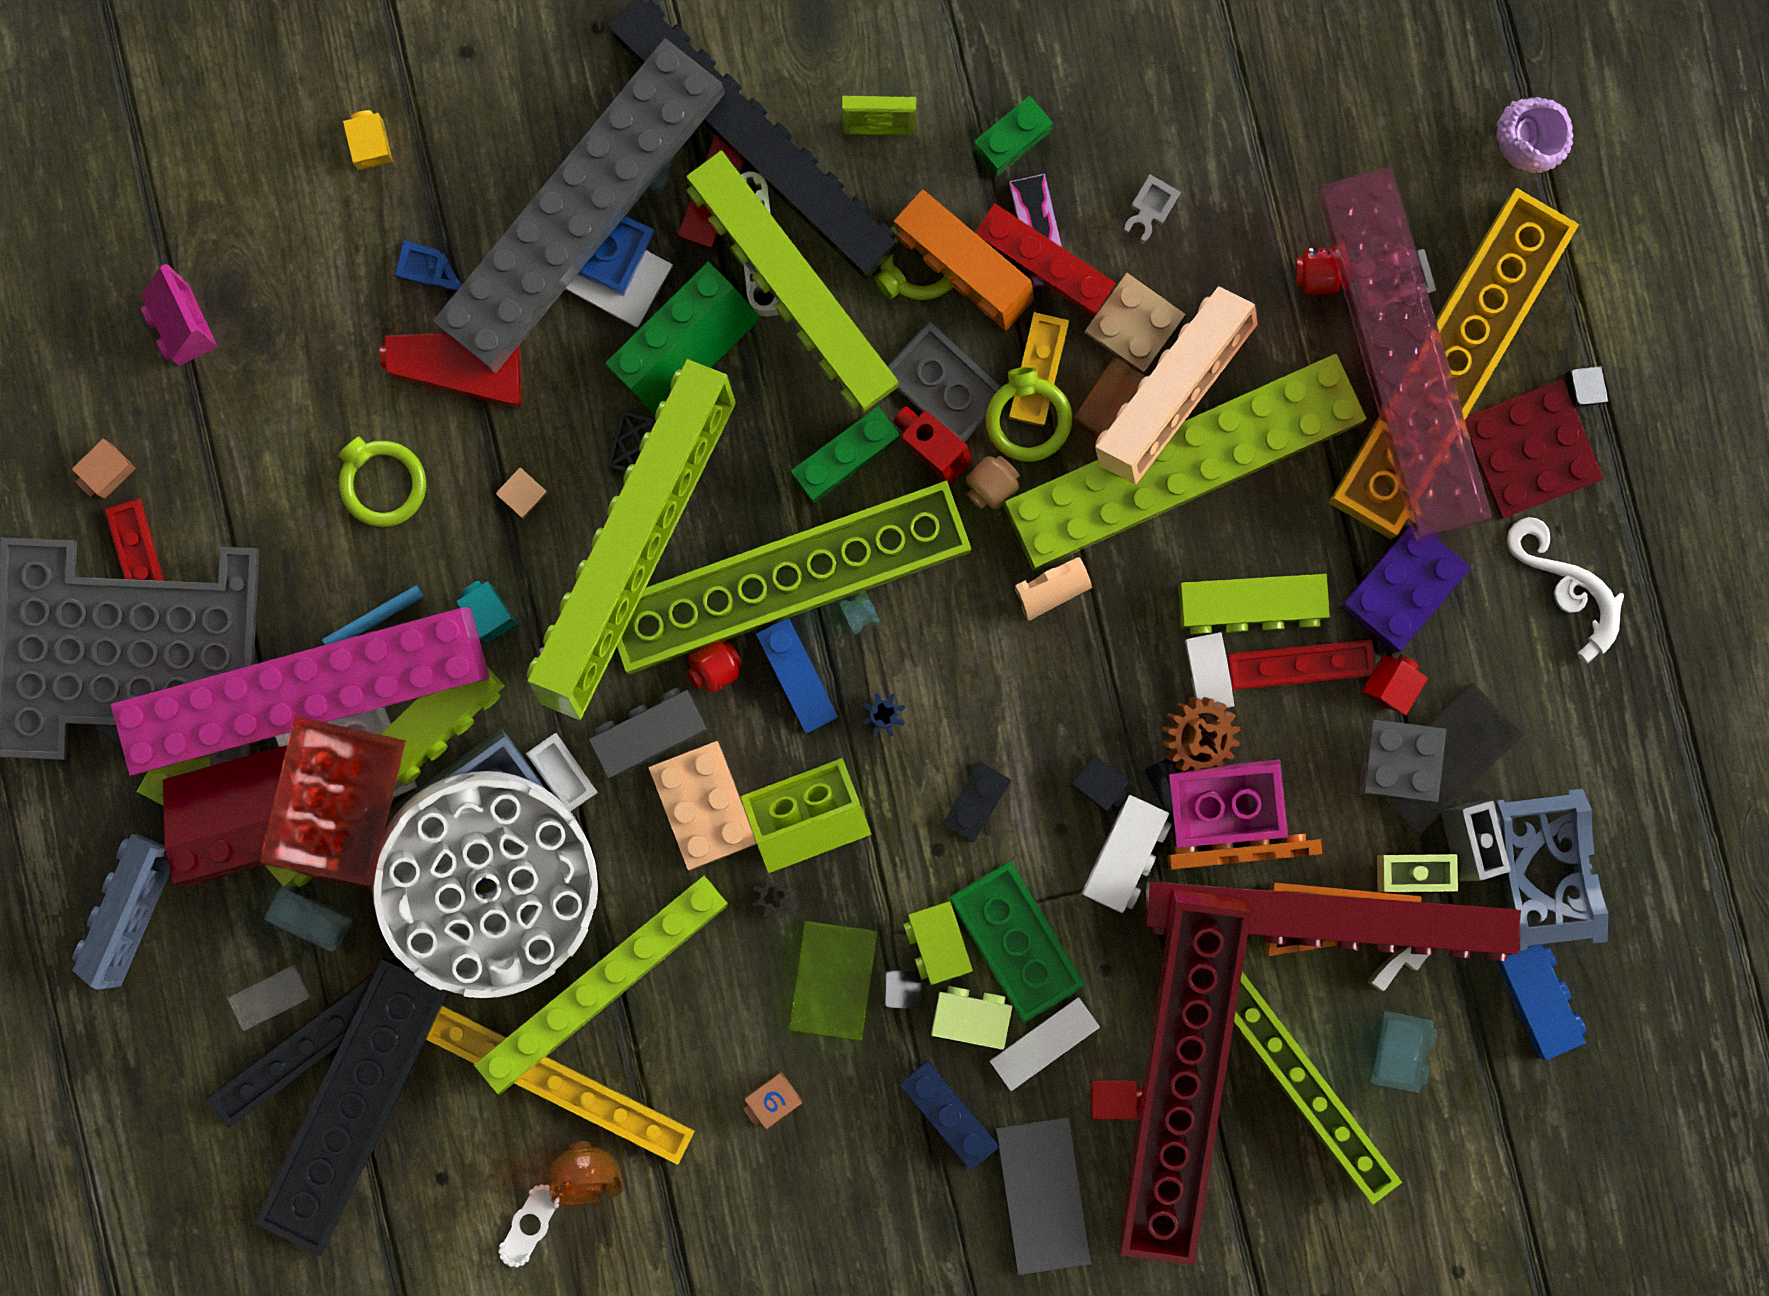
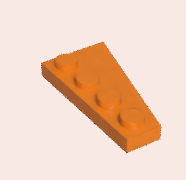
M1306 834L1287 835L1284 838V843L1271 845L1270 839L1248 841V847L1234 848L1233 842L1211 844L1212 851L1198 852L1197 846L1175 847L1176 854L1167 855L1168 870L1289 858L1322 854L1321 839L1306 841Z

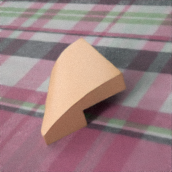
M1080 557L1044 572L1029 583L1023 581L1015 585V591L1022 603L1021 609L1028 621L1092 588L1090 578Z

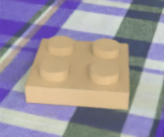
M1126 273L1084 333L1143 374L1186 314Z

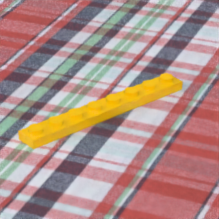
M442 1006L427 1040L476 1064L507 1037ZM548 1057L541 1060L514 1083L677 1165L695 1130Z

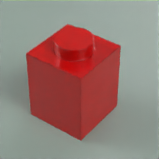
M1383 654L1362 692L1386 709L1407 715L1428 678L1417 671L1419 664L1402 654L1399 655L1398 659Z
M1090 1080V1117L1092 1119H1137L1142 1088H1137L1135 1080Z

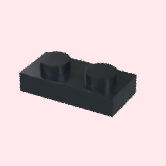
M980 761L942 824L974 843L1010 784L1011 779Z

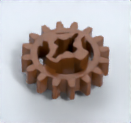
M1190 697L1189 706L1180 702L1177 704L1179 711L1177 715L1168 713L1167 717L1172 721L1171 726L1162 727L1161 731L1169 734V739L1162 741L1161 744L1166 748H1171L1166 758L1176 762L1175 768L1184 772L1186 770L1194 771L1212 768V766H1224L1222 761L1224 758L1234 759L1235 756L1229 750L1231 746L1235 747L1240 744L1239 741L1233 739V734L1239 732L1240 727L1230 724L1236 716L1234 713L1225 712L1227 705L1218 701L1214 703V699L1209 697H1203L1202 700ZM1209 713L1212 715V717H1205L1203 719L1200 718L1198 714ZM1197 754H1200V755H1202L1204 758H1203V759L1194 760V759H1191L1189 756H1190V755L1196 756Z

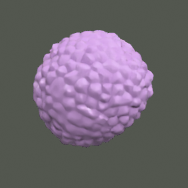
M1535 97L1524 100L1520 99L1518 102L1512 101L1511 105L1504 109V113L1497 122L1496 139L1498 140L1501 153L1508 160V163L1517 169L1531 173H1542L1543 171L1554 169L1556 165H1560L1562 160L1566 159L1567 153L1570 152L1573 145V125L1571 124V119L1568 116L1567 110L1554 100Z

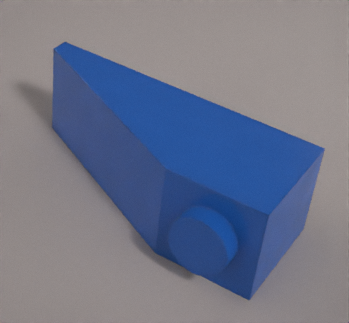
M787 618L757 633L756 636L805 733L807 734L838 718L790 619Z

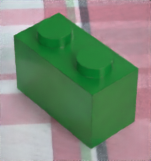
M1028 96L974 141L973 151L991 173L997 177L1051 132L1053 122L1032 97Z

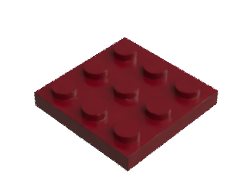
M1563 379L1469 415L1462 424L1501 520L1604 479Z

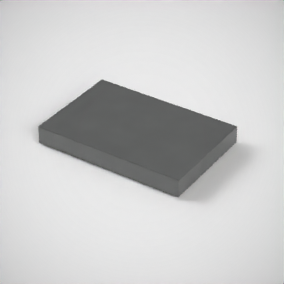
M930 321L887 366L899 381L896 390L921 413L926 410L964 443L985 422L988 405L994 394L1001 388Z

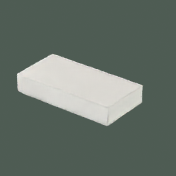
M557 733L526 753L551 791L570 812L598 793Z

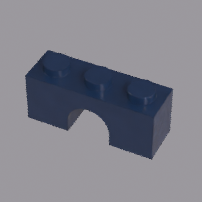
M925 1060L899 1082L903 1090L970 1170H973L999 1148L997 1142L928 1060Z

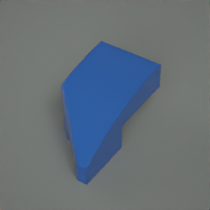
M403 241L394 277L444 290L458 291L462 284L452 271L444 253L441 254L437 249Z

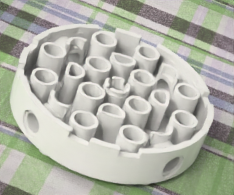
M480 771L458 774L442 779L417 793L403 805L388 824L380 839L373 862L372 895L376 916L382 934L395 956L415 976L427 984L440 990L445 989L463 994L465 997L491 998L511 995L531 988L552 976L555 970L569 956L572 957L581 945L588 932V926L597 902L598 881L595 860L591 847L573 814L557 797L542 786L522 777L502 772ZM482 878L491 879L495 882L491 890L486 892L476 891L475 887Z

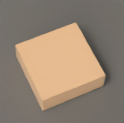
M520 467L498 490L496 495L524 519L548 492Z

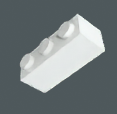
M1128 795L1122 804L1081 895L1120 913H1123L1126 907L1132 909L1141 889L1136 888V884L1141 874L1148 876L1156 859V856L1151 854L1156 841L1163 843L1171 827V823L1166 821L1169 813L1132 795Z

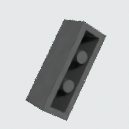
M679 688L670 690L659 696L660 704L650 709L647 708L646 704H643L626 713L628 720L618 725H615L612 720L594 729L596 736L590 738L589 741L608 779H613L708 731L688 690L680 692Z

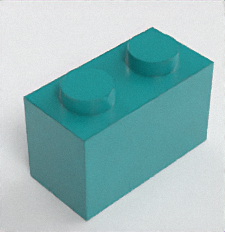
M476 581L461 591L463 597L456 601L460 608L471 607L478 635L486 643L491 642L518 624L496 588L488 581L484 584Z

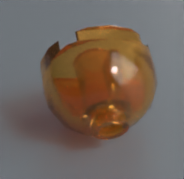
M588 1141L570 1144L569 1150L560 1154L553 1161L550 1168L548 1185L550 1201L554 1203L559 1198V1205L579 1206L599 1202V1197L597 1196L609 1192L610 1198L617 1196L623 1191L622 1175L618 1162L606 1150L600 1147H591V1143Z

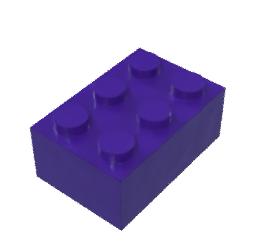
M1413 521L1403 530L1339 608L1395 654L1406 646L1471 567L1418 522Z

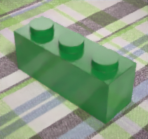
M878 406L792 469L791 476L810 502L815 504L900 441V434Z

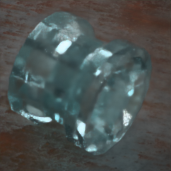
M866 591L858 593L857 598L852 601L844 600L839 602V606L853 635L860 633L862 627L866 625L875 626L880 623Z

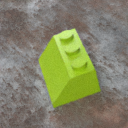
M843 758L740 796L768 873L872 835Z

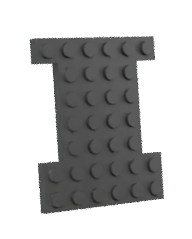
M1 537L0 757L65 760L68 755L69 723L116 725L110 704L254 665L259 549L220 547L218 583L76 577L77 541ZM250 744L211 754L210 766L250 755Z

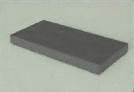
M1069 1117L996 1128L1018 1275L1090 1265L1091 1261Z

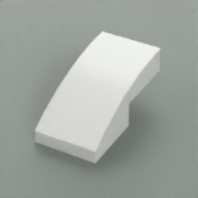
M1222 633L1186 639L1185 646L1192 674L1191 682L1195 698L1202 700L1203 697H1209L1214 699V703L1216 701L1227 705L1226 708L1234 707Z
M1404 946L1384 961L1367 982L1377 990L1385 991L1404 964L1411 970H1418L1428 955L1411 954V946Z

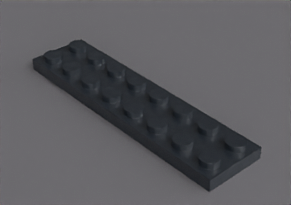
M386 958L381 960L257 1217L256 1225L319 1256L324 1253L450 991L440 990L427 984L415 976L411 970Z

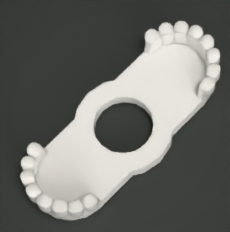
M543 1184L535 1186L529 1191L530 1195L523 1208L514 1215L512 1228L505 1241L500 1244L499 1249L500 1258L510 1267L522 1266L525 1262H528L535 1245L547 1233L548 1222L555 1209L559 1207L558 1202L560 1200L558 1193L553 1187ZM533 1214L539 1218L541 1227L538 1233L526 1235L521 1231L520 1220L524 1215Z

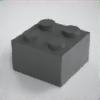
M1374 719L1368 721L1359 794L1426 803L1438 802L1447 729Z

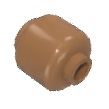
M999 455L996 459L987 456L967 475L966 483L971 490L966 495L980 509L987 505L991 509L998 510L1004 505L1005 501L1009 500L1018 491L1019 483L1017 478L1020 475L1002 456Z

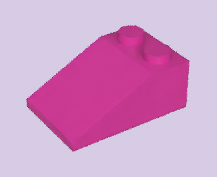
M168 264L160 266L141 295L146 305L141 308V311L150 327L156 326L161 336L156 342L163 357L166 360L171 358L173 362L180 366L218 348L188 283Z
M1280 759L1239 763L1169 775L1177 848L1287 837L1288 828Z

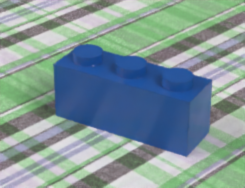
M1548 945L1528 946L1527 950L1519 951L1518 954H1507V961L1495 960L1538 1059L1546 1061L1586 1043L1582 1035L1586 1033L1585 1025L1577 1012L1572 1013L1567 1001L1571 999L1570 991L1563 979L1558 980L1552 967L1556 965V961Z

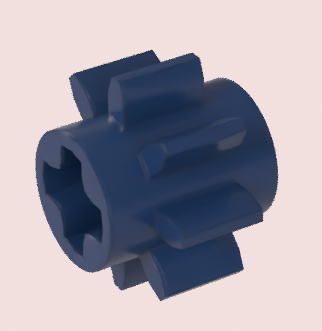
M875 693L876 703L873 706L869 704L863 705V708L870 712V717L865 718L862 723H873L875 726L874 736L879 733L880 729H886L891 737L893 736L892 726L895 723L900 726L905 724L897 716L898 712H902L906 707L905 705L896 707L892 703L894 700L893 693L889 696L888 700H881L880 695ZM884 705L886 710L892 709L894 711V714L890 716L889 724L884 725L882 720L875 721L874 715L878 713V706Z

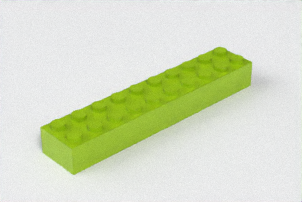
M1336 353L1184 421L1136 485L1101 467L1099 460H1096L1005 501L1003 507L1032 570L1035 571L1361 425L1367 418Z
M688 359L683 369H678L675 372L671 381L672 391L667 401H662L659 404L655 414L656 423L651 433L647 432L643 436L639 447L640 455L636 463L630 464L626 470L623 481L625 485L620 495L614 496L609 505V517L604 528L600 527L596 531L592 540L593 550L588 560H583L580 563L576 572L577 582L572 592H567L563 597L559 609L561 614L556 624L550 625L543 640L545 646L539 658L535 657L532 660L527 671L528 683L541 705L581 720L736 404L727 374Z
M944 481L646 587L617 645L626 673L630 675L689 654L714 642L729 640L969 554L972 548L948 482Z

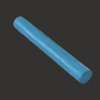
M415 585L323 638L322 641L327 645L356 637L422 599L424 595L418 585Z

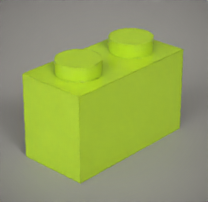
M950 901L908 914L910 922L903 925L910 945L917 943L921 957L915 959L921 980L929 978L930 984L933 985L973 971Z

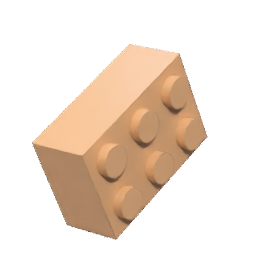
M718 741L649 767L688 870H693L757 845L747 814Z

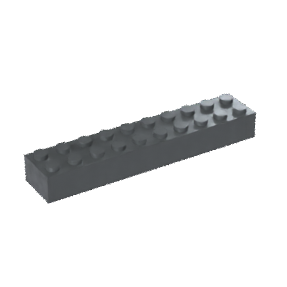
M664 38L435 317L433 322L496 374L724 96L725 91L722 82Z

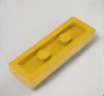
M1034 312L1021 367H1035L1038 378L1054 385L1069 320ZM1036 392L1026 396L1015 395L1009 419L1044 427L1050 400Z

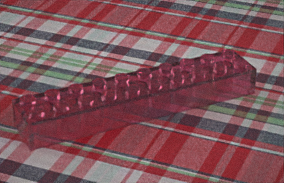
M1392 166L1320 185L1317 193L1318 202L1415 542L1486 524L1492 518V514Z

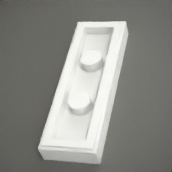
M1077 997L992 1058L990 1063L1010 1091H1012L1099 1029L1100 1026L1080 998Z

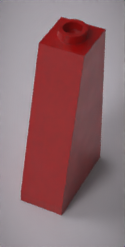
M447 334L385 336L386 346H380L381 368H386V372L392 378L512 408H522L520 345L496 374Z

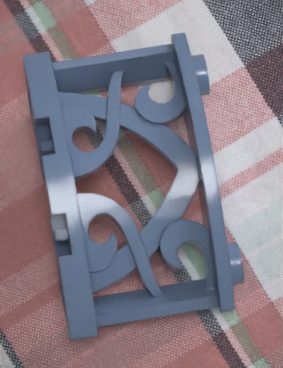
M1568 790V795L1506 803L1504 800H1497L1496 813L1511 872L1502 874L1508 909L1521 910L1519 951L1527 950L1528 946L1588 938H1591L1593 944L1607 942L1608 911L1603 899L1598 874L1591 875L1592 864H1590L1588 856L1594 855L1592 809L1584 790ZM1569 811L1568 814L1548 824L1545 814ZM1536 815L1540 826V831L1537 834L1534 827L1528 822L1522 823L1525 827V834L1520 837L1514 833L1512 826L1513 818ZM1554 835H1556L1558 844L1564 838L1569 840L1571 845L1568 852L1559 851L1552 838ZM1544 843L1554 859L1564 864L1574 865L1575 873L1567 876L1558 884L1554 892V899L1537 889L1524 875L1531 859ZM1513 847L1522 849L1515 862ZM1566 887H1574L1578 891V898L1572 899L1568 895L1566 897L1567 904L1563 903V894ZM1519 890L1530 900L1522 904ZM1530 911L1537 913L1539 916L1538 923L1547 918L1548 911L1554 913V924L1529 927L1527 914ZM1563 916L1585 921L1563 923Z

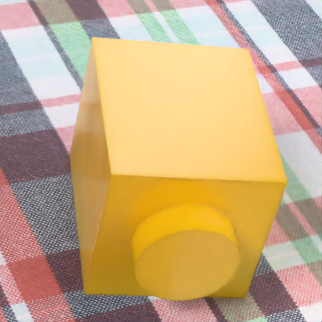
M370 110L360 111L352 114V119L343 121L352 161L357 170L393 162L384 122L379 113L373 114Z

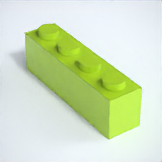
M1327 574L1184 582L1178 585L1181 629L1190 628V635L1212 633V627L1226 626L1227 633L1248 631V625L1262 624L1263 630L1284 629V623L1298 622L1299 628L1320 627V620H1326L1330 617Z

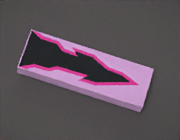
M1045 174L1010 181L1009 186L1017 218L1061 246ZM1030 276L1033 288L1044 286L1043 283Z

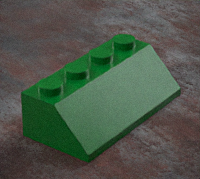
M708 261L605 364L607 369L655 416L659 404L662 401H667L672 391L671 381L675 372L678 369H683L687 359L712 368L761 318L736 288Z

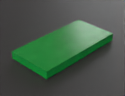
M1011 860L948 897L1023 1024L1086 986Z

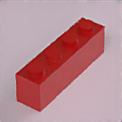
M995 203L975 232L1010 263L1093 317L1116 284Z

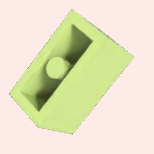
M1457 854L1377 855L1378 892L1458 891Z
M948 986L947 992L939 991L931 1031L932 1036L1004 1050L1012 1011L1011 1005L1004 1004L1006 997L984 993L983 999L968 997L970 990Z

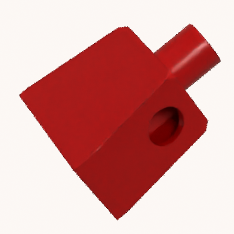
M904 407L895 416L893 423L904 432L901 437L906 448L942 482L947 481L949 487L973 463L967 444L927 410L920 416H917L909 407Z

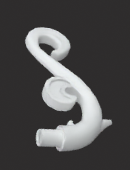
M1527 517L1520 519L1508 531V550L1524 564L1564 577L1556 585L1553 594L1558 607L1567 613H1575L1586 606L1587 594L1584 592L1581 595H1575L1573 589L1576 585L1586 588L1596 599L1600 609V622L1598 623L1596 620L1592 622L1594 634L1588 638L1589 643L1577 653L1588 664L1599 653L1604 654L1615 641L1619 632L1621 604L1624 595L1620 593L1614 598L1611 590L1602 580L1579 566L1527 554L1522 549L1520 543L1523 536L1526 534L1535 535L1539 540L1537 551L1544 553L1550 544V532L1546 524L1537 518Z

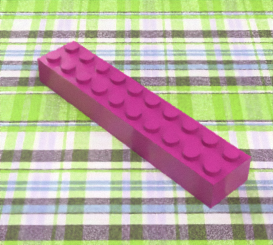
M464 607L110 705L129 775H135L490 679L472 609L471 607Z

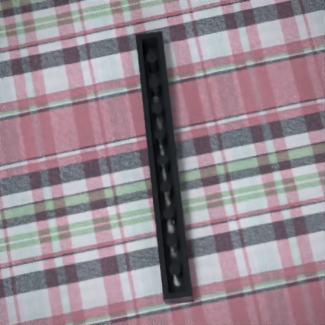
M633 0L608 25L611 36L641 65L646 62L659 44L666 38L721 81L725 94L702 123L737 155L749 169L760 174L765 179L767 186L867 280L897 250L896 242L893 240L896 237L895 233L883 221L876 224L867 215L870 212L869 208L858 197L854 196L850 199L842 191L844 188L843 183L832 172L829 171L825 175L816 166L819 161L807 148L802 147L799 150L790 141L793 136L782 124L777 122L773 125L765 117L767 111L756 99L751 98L748 101L739 92L742 88L731 75L726 73L722 76L713 68L716 62L706 51L700 49L697 52L690 46L688 42L691 39L677 24L671 27L663 20L665 14L652 0L648 3L644 0Z

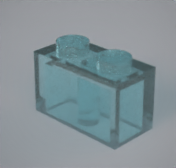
M280 886L264 920L329 952L337 951L353 919L291 887Z
M1385 1011L1371 1083L1420 1093L1421 1086L1426 1087L1430 1074V1065L1425 1064L1428 1050L1433 1051L1437 1039V1029L1432 1028L1434 1021Z

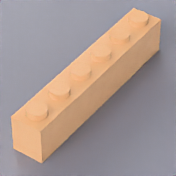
M1219 286L1211 297L1208 296L1202 301L1198 314L1191 323H1186L1182 327L1178 340L1171 349H1167L1162 353L1158 365L1152 374L1142 379L1137 393L1132 400L1122 405L1115 422L1109 430H1104L1099 435L1095 448L1101 467L1135 485L1138 483L1258 325L1254 303Z

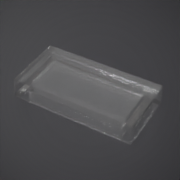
M293 965L227 999L242 1030L246 1031L310 999L311 996L296 966Z

